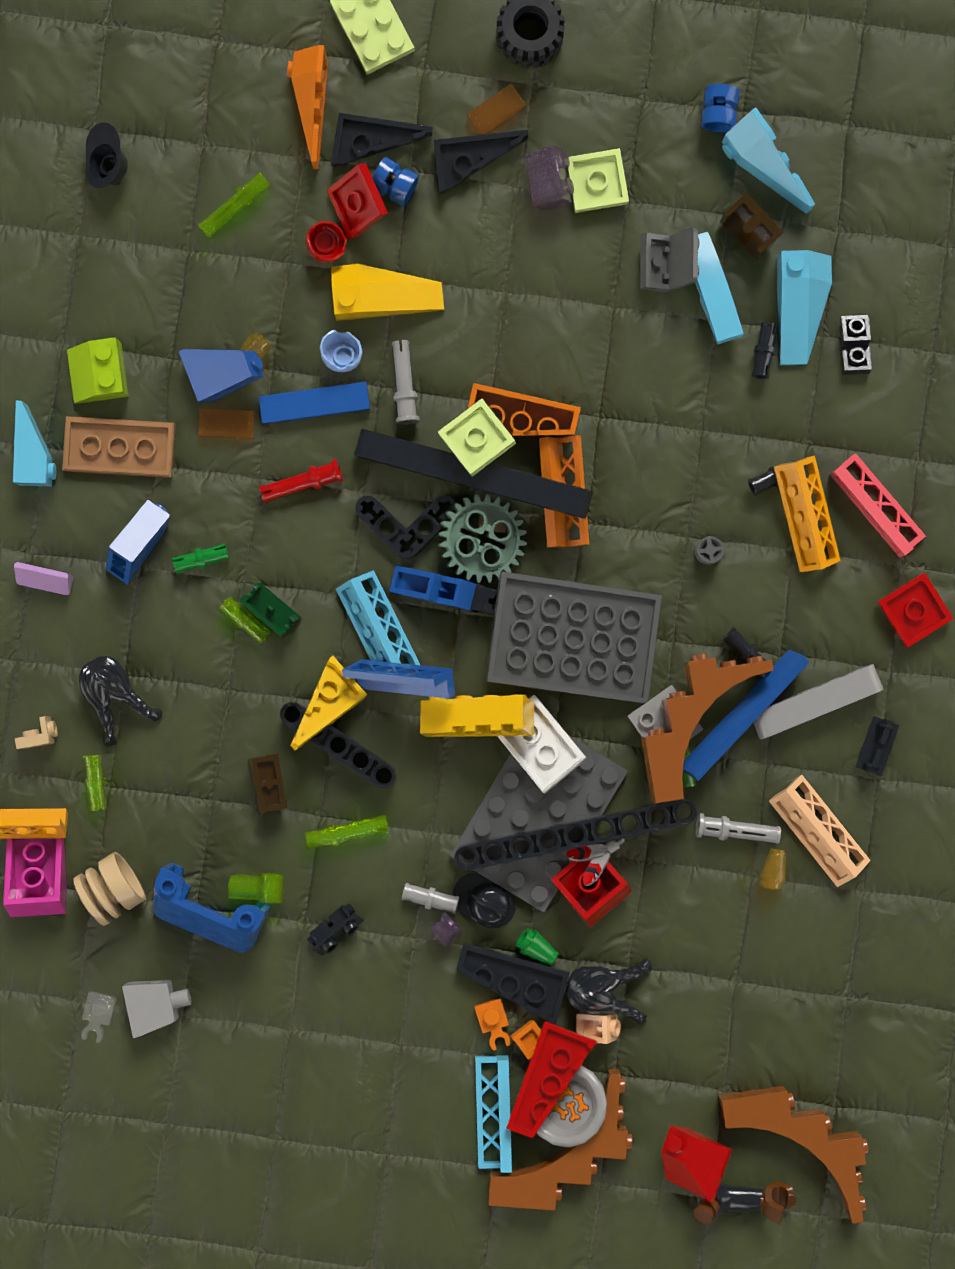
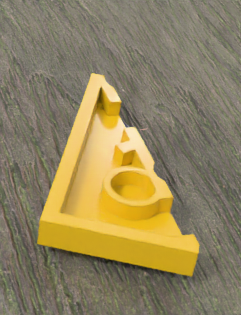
M334 656L329 658L291 743L294 750H297L367 696L366 692L353 678H343L342 669L344 667Z

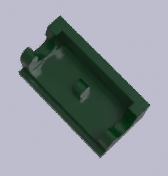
M261 582L255 583L251 591L239 600L283 638L301 618L299 614Z

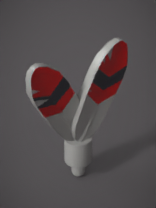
M620 838L617 841L611 840L605 845L592 844L573 848L566 852V857L572 861L591 860L583 874V883L585 886H589L597 881L610 859V854L620 849L619 845L624 843L625 840Z

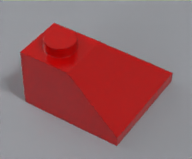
M671 1125L661 1151L666 1179L713 1203L732 1149L688 1127Z

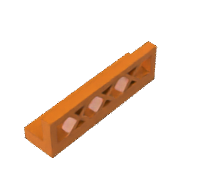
M581 436L539 438L542 477L565 483V475L571 469L575 473V482L572 485L585 489ZM573 443V454L569 460L563 456L562 444ZM544 508L547 547L566 548L589 545L587 517L586 519L579 518L578 520V517ZM575 523L579 527L580 539L570 541L569 529Z

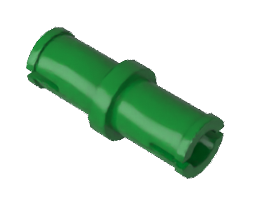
M225 543L203 550L197 548L195 549L196 552L172 557L176 574L199 567L202 570L206 568V565L230 560Z

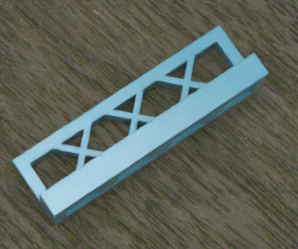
M374 570L350 579L336 588L370 660L401 663L399 660L401 654L407 658L409 664L420 665ZM369 581L373 589L372 595L365 591L361 582ZM376 605L383 609L385 613L384 619L377 616L375 612ZM388 630L394 632L397 638L396 644L389 640L387 636Z
M508 1055L475 1056L478 1169L500 1168L501 1173L512 1172L511 1130L506 1128L510 1118ZM481 1063H498V1073L491 1081L481 1073ZM497 1079H498V1089L493 1085V1083H494ZM482 1080L487 1084L483 1089ZM489 1088L498 1094L499 1099L491 1109L482 1101V1095ZM482 1107L487 1111L484 1116H482ZM498 1107H499V1117L494 1113V1111H495ZM490 1115L499 1122V1129L492 1136L483 1129V1123ZM483 1135L488 1139V1141L484 1145ZM498 1135H500V1144L494 1140ZM491 1143L500 1150V1161H484L483 1151Z

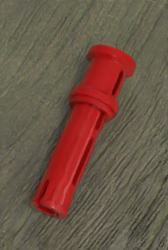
M335 458L332 459V463L319 467L310 466L308 472L259 486L260 493L263 494L261 495L262 499L266 503L311 487L319 490L322 488V485L334 481L341 483L344 480L338 461Z

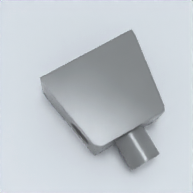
M171 980L128 982L122 986L133 1038L175 1022L179 1018L177 1008L191 1005L189 990L184 989L174 992Z

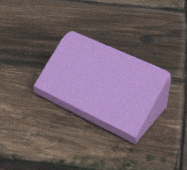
M20 562L14 564L17 584L63 595L70 594L74 579L73 575Z

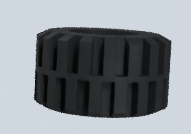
M506 0V6L502 5L500 8V15L497 17V44L499 49H503V56L506 59L510 56L511 63L514 65L517 62H521V67L527 68V64H532L533 68L539 67V62L542 61L545 65L549 63L550 57L555 58L558 54V49H561L563 43L565 19L564 15H561L562 9L559 4L554 6L555 0ZM525 19H534L543 24L546 33L537 40H525L518 36L514 28Z

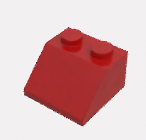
M591 860L572 861L551 878V881L591 928L630 895L632 891L628 883L609 862L597 881L589 886H585L583 874Z

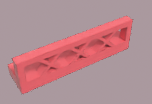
M856 453L830 474L832 479L899 558L907 555L918 542L926 537ZM853 462L861 470L860 481L855 480L846 469ZM864 485L874 486L878 490V501L871 499L865 492ZM882 496L886 499L887 502H882ZM882 506H890L896 511L895 522H891L882 512ZM900 517L905 523H900ZM899 526L909 527L916 537L908 542L899 532Z

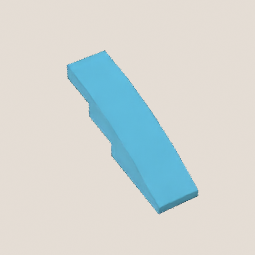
M709 233L698 234L700 240L698 249L699 275L695 284L700 294L701 305L716 342L721 344L743 337L744 333Z

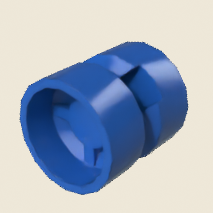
M712 84L705 87L703 104L707 108L702 111L701 127L703 129L723 133L728 132L736 125L738 113L734 109L738 107L740 90L737 87L727 84Z
M384 157L372 178L380 195L389 194L391 201L404 207L411 198L420 176L407 168L400 170L398 163ZM395 176L396 178L392 186H390L389 183L392 177Z

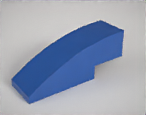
M395 566L389 592L470 611L476 584L432 572Z

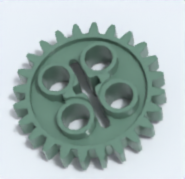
M478 494L473 495V503L467 497L463 498L464 507L455 503L453 506L456 513L447 511L445 514L450 521H442L440 523L446 528V531L438 533L439 536L445 538V541L439 543L438 547H446L447 550L441 557L451 558L447 567L456 565V575L464 571V580H469L474 575L475 583H480L482 576H484L487 583H490L492 581V574L499 580L502 570L512 573L509 564L519 565L515 556H524V553L518 548L519 546L527 545V542L520 540V536L527 532L518 529V526L524 521H515L514 519L518 511L515 510L509 513L507 510L510 503L507 502L500 506V497H496L493 502H490L489 494L484 496L482 502ZM472 513L478 516L481 515L483 519L481 527L477 529L472 528L468 522ZM498 523L506 525L505 536L501 539L497 538L494 534V527ZM464 528L476 535L485 532L484 537L486 539L499 542L505 547L500 549L490 543L479 545L480 540L478 538L462 534L460 529ZM462 539H467L471 543V550L467 554H463L459 550V542ZM487 549H492L496 554V560L492 564H488L484 560V553Z

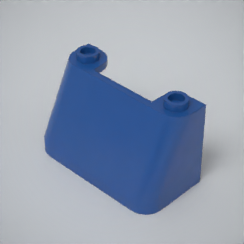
M172 862L161 867L155 882L153 911L158 918L236 952H248L254 947L272 907L271 904L259 900L255 906L242 905L236 909L231 918L186 898L191 885L187 884L183 879L184 867Z

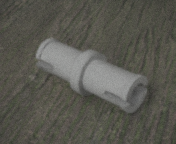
M406 883L402 900L425 905V909L431 910L432 907L455 914L459 896L437 892L436 888L433 887L426 889Z

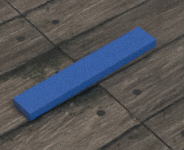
M788 650L773 666L774 671H770L761 678L684 760L683 772L699 781L808 665L809 661L807 658L792 650Z

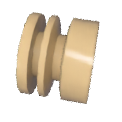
M113 852L98 862L101 875L93 868H88L85 870L86 876L81 873L74 877V885L83 905L103 926L112 922V917L116 919L121 916L119 903L127 910H131L146 900L145 892L137 876L124 858L117 852Z

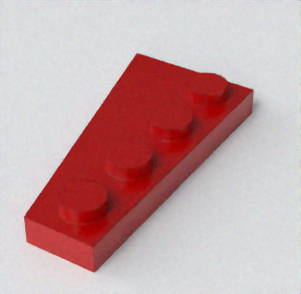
M544 1021L506 1128L533 1138L597 1041Z

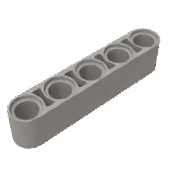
M870 664L769 705L753 724L759 739H764L884 689L874 665Z

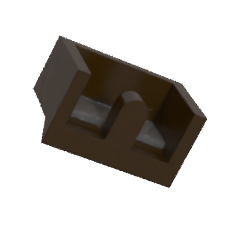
M747 193L736 201L723 214L720 220L721 224L756 261L784 233Z

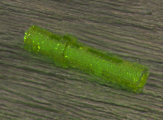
M260 172L257 173L242 188L239 186L236 189L237 192L218 207L202 223H199L198 226L210 238L246 205L250 207L253 204L252 200L267 187H270V183Z
M385 814L335 826L331 824L328 828L305 832L308 849L330 844L336 846L339 845V842L389 832Z

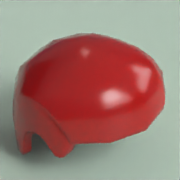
M320 221L311 226L305 239L309 255L318 262L324 263L338 260L344 254L347 239L342 229L329 221Z

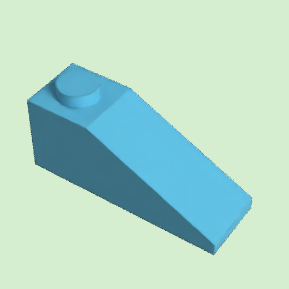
M16 400L13 483L19 486H52V480L56 479V464L53 463V459L28 405L23 401Z

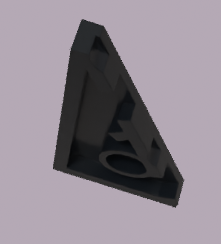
M339 113L331 166L338 167L432 137L433 127Z
M528 130L434 140L439 194H444L528 140Z

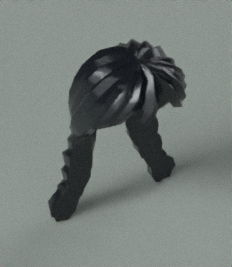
M100 656L85 664L81 669L79 675L80 688L86 700L95 708L98 718L102 723L105 745L111 747L117 743L114 735L115 724L113 714L109 708L112 698L123 700L135 709L138 714L144 715L154 722L162 717V710L149 707L139 695H136L135 691L131 688L127 673L119 661L114 658Z
M646 958L637 967L622 970H610L602 966H582L571 973L567 982L568 986H566L569 1003L583 1013L595 1015L611 1013L632 1018L639 1025L646 1023V1013L638 1011L635 1007L624 1001L617 1000L612 992L619 985L634 979L637 980L652 971L651 961Z

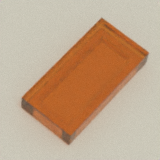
M509 84L469 112L467 117L480 135L490 134L526 109L527 105L514 86Z
M200 409L199 437L254 439L255 411Z

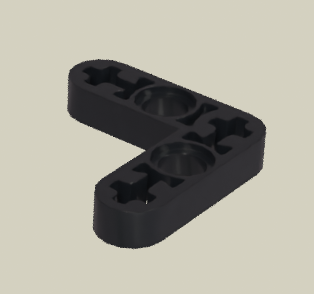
M443 495L438 497L407 529L372 496L361 497L357 501L355 508L358 516L399 557L411 559L444 528L441 524L438 525L435 518L428 515V513L433 511L434 515H436L440 510L438 505L440 502L444 504L450 502L452 504L450 510L456 513L453 506L456 502L450 496ZM364 502L367 504L373 502L375 504L373 510L378 515L381 511L385 513V515L378 518L375 525L370 523L374 520L370 513L365 515L361 513L364 510L362 507ZM445 512L439 517L441 521H450ZM384 520H391L395 524V531L391 535H384L380 532L379 527ZM422 520H429L434 525V529L429 535H422L418 531V525ZM414 530L417 537L424 541L419 544L416 540L411 545L413 549L411 553L408 551L401 553L402 546L400 542L403 540L409 542L413 538L409 532Z

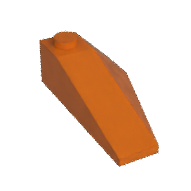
M316 45L295 51L293 61H288L287 69L288 78L292 79L313 169H319L328 60L324 45Z

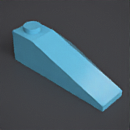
M754 108L725 134L722 141L723 151L729 159L734 158L738 165L807 214L812 210L815 203L800 177L796 173L791 174L789 171L788 156L785 152L777 150L773 142L776 139L774 132L757 108Z
M810 250L781 251L776 258L779 366L807 365L832 285L831 256Z

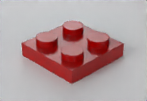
M366 163L358 164L327 189V193L348 239L358 237L388 213Z
M925 572L877 601L905 648L910 647L954 619Z

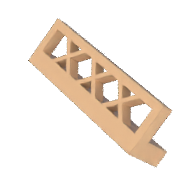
M803 775L798 776L786 789L769 800L771 805L837 887L856 878L869 863L870 859ZM798 786L805 793V799H802L795 789ZM814 809L821 813L822 821L816 817ZM832 831L837 833L840 843L836 842L832 837ZM849 852H851L859 861L856 866L851 861L849 857Z

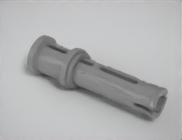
M399 340L392 342L397 392L394 394L393 399L397 402L398 417L395 421L399 425L420 422V417L416 414L415 400L418 399V394L416 391H413L410 343L408 340H402V352H400Z
M699 813L696 821V837L701 838L702 835L713 836L723 841L727 840L728 837L779 844L781 827L730 821L727 816L714 818L706 817L703 813Z

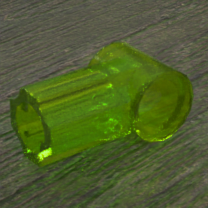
M231 874L228 886L229 899H252L263 903H282L284 874Z

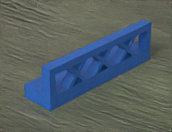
M361 659L342 669L343 678L357 679L358 685L366 690L447 699L455 696L453 671L451 668Z

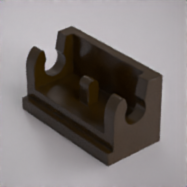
M278 754L248 759L257 813L287 808Z

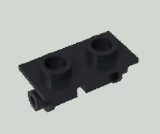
M873 716L855 767L882 776L899 725L893 721Z
M351 904L342 905L328 917L334 924L331 928L323 921L309 933L310 936L307 938V941L313 946V951L322 956L329 954L338 947L339 941L345 936L354 934L359 929V924L364 919L355 913L356 911Z

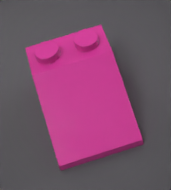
M64 838L7 839L3 905L9 916L25 917L66 914L67 885Z

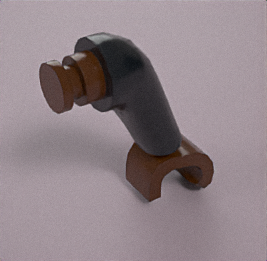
M784 1182L770 1183L766 1187L765 1194H762L763 1189L720 1184L713 1203L697 1196L698 1206L694 1210V1216L700 1223L710 1224L714 1217H719L725 1213L760 1212V1208H763V1214L766 1218L780 1225L783 1211L796 1204V1196L792 1186Z

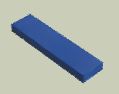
M367 382L259 396L263 425L370 410Z

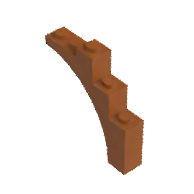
M707 654L690 656L691 661L684 663L689 696H686L685 691L669 693L670 699L662 700L668 733H665L664 728L649 730L647 731L648 736L641 737L652 803L684 799L682 783L684 757L691 735L700 718L712 703L732 686L752 676L774 671L772 660L763 661V656L746 658L747 664L736 665V660L719 663L720 668H717L716 657L707 658Z
M608 1069L604 1089L607 1099L606 1116L597 1134L587 1142L566 1147L555 1156L534 1166L512 1170V1172L507 1173L490 1171L489 1206L555 1211L556 1202H561L562 1185H557V1183L591 1185V1176L596 1177L597 1160L593 1159V1157L626 1159V1152L632 1150V1134H628L626 1126L617 1125V1122L622 1123L623 1106H619V1095H624L625 1078H621L619 1070Z
M784 1086L718 1095L722 1123L725 1128L748 1127L768 1130L788 1137L809 1149L825 1164L833 1175L842 1194L847 1217L852 1223L864 1222L862 1213L866 1212V1203L864 1196L859 1194L858 1185H862V1176L860 1169L855 1168V1166L866 1165L865 1156L869 1155L866 1138L862 1139V1136L857 1131L828 1135V1133L832 1132L830 1117L825 1116V1113L820 1108L791 1112V1110H795L794 1098L792 1093H788Z

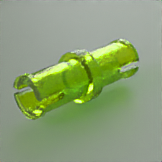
M231 596L219 607L220 611L237 624L236 628L239 630L243 629L259 645L271 633L270 630L266 629L253 617L254 614L251 611L247 612Z
M101 754L83 756L86 771L84 786L88 789L89 811L107 809L104 791L106 778H103Z

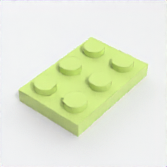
M330 0V4L367 75L415 51L390 0Z

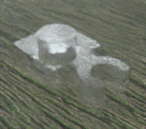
M89 991L82 1019L89 1021V1025L82 1031L81 1038L83 1040L87 1039L90 1030L97 1033L96 1043H100L103 1040L104 1029L102 1024L108 1026L111 1024L117 997Z

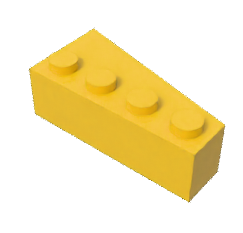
M461 695L456 696V699L429 697V700L421 701L420 734L426 737L534 736V702L529 700L526 695H484L479 698Z

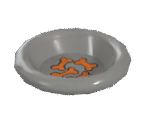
M582 1065L580 1066L538 1129L537 1134L552 1145L572 1147L587 1142L597 1134L605 1120L607 1099L603 1085L592 1071Z

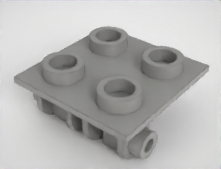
M672 685L627 716L641 737L648 736L647 731L661 728H664V732L668 733L662 700L670 699L669 693L677 692ZM699 723L695 727L691 738L703 730Z

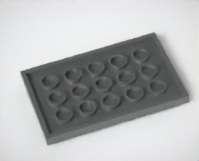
M500 572L485 681L645 704L648 702L662 595Z
M569 736L587 759L544 794L514 756L510 754L450 856L454 858L456 850L464 844L602 815L628 770ZM572 827L568 831V839L570 841L577 842L583 836V831L580 827ZM550 832L544 833L540 839L541 845L546 848L552 847L556 842L555 835ZM524 838L517 839L513 844V849L518 853H524L529 848V842ZM491 844L487 847L486 854L491 859H497L501 856L502 849L497 844ZM463 850L459 854L460 862L465 865L471 864L475 859L474 853L470 850ZM568 850L474 869V871L542 912H545L558 890L551 881V878L572 862V860L566 857Z

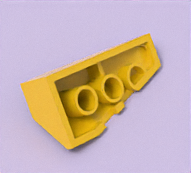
M362 264L331 266L334 313L337 321L444 310L442 282Z

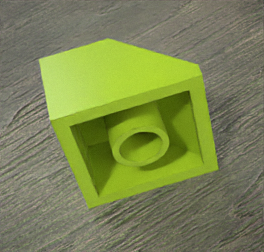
M116 337L87 341L67 350L74 404L129 397L122 343Z

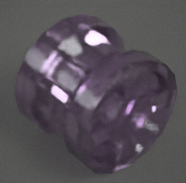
M447 912L441 915L439 922L432 923L429 926L435 936L447 947L452 943V938L460 936L464 932Z

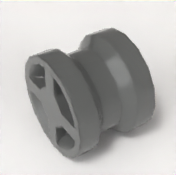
M712 536L703 538L695 547L696 559L704 565H712L718 562L724 554L723 543L718 538Z

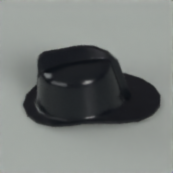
M101 122L90 130L86 139V178L89 184L95 188H103L109 184L114 186L120 185L121 180L127 173L128 160L120 149L119 134L115 127L109 123Z
M468 874L461 877L455 884L453 896H459L457 909L475 922L492 929L508 924L513 918L516 907L512 894L480 874Z

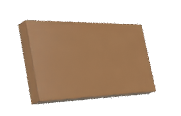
M66 416L62 471L172 478L176 424Z

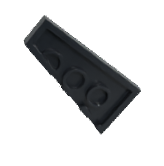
M463 942L456 968L457 971L494 990L506 999L517 1003L529 1012L547 1020V1022L556 1025L570 971Z

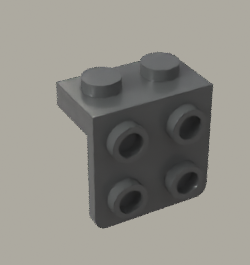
M689 228L671 236L653 233L641 235L640 289L671 292L696 283L699 275L698 249L700 245L696 228Z

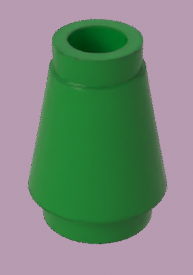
M527 928L516 943L520 953L548 966L558 956V952L554 950L537 930L532 931Z

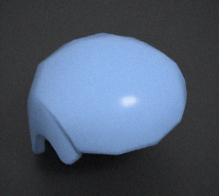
M332 330L322 337L320 344L321 357L329 369L336 372H349L360 364L363 354L360 341L350 332Z

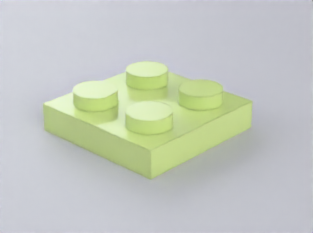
M620 148L566 157L575 213L629 203Z
M483 399L479 400L438 431L440 437L471 477L516 444L513 437Z

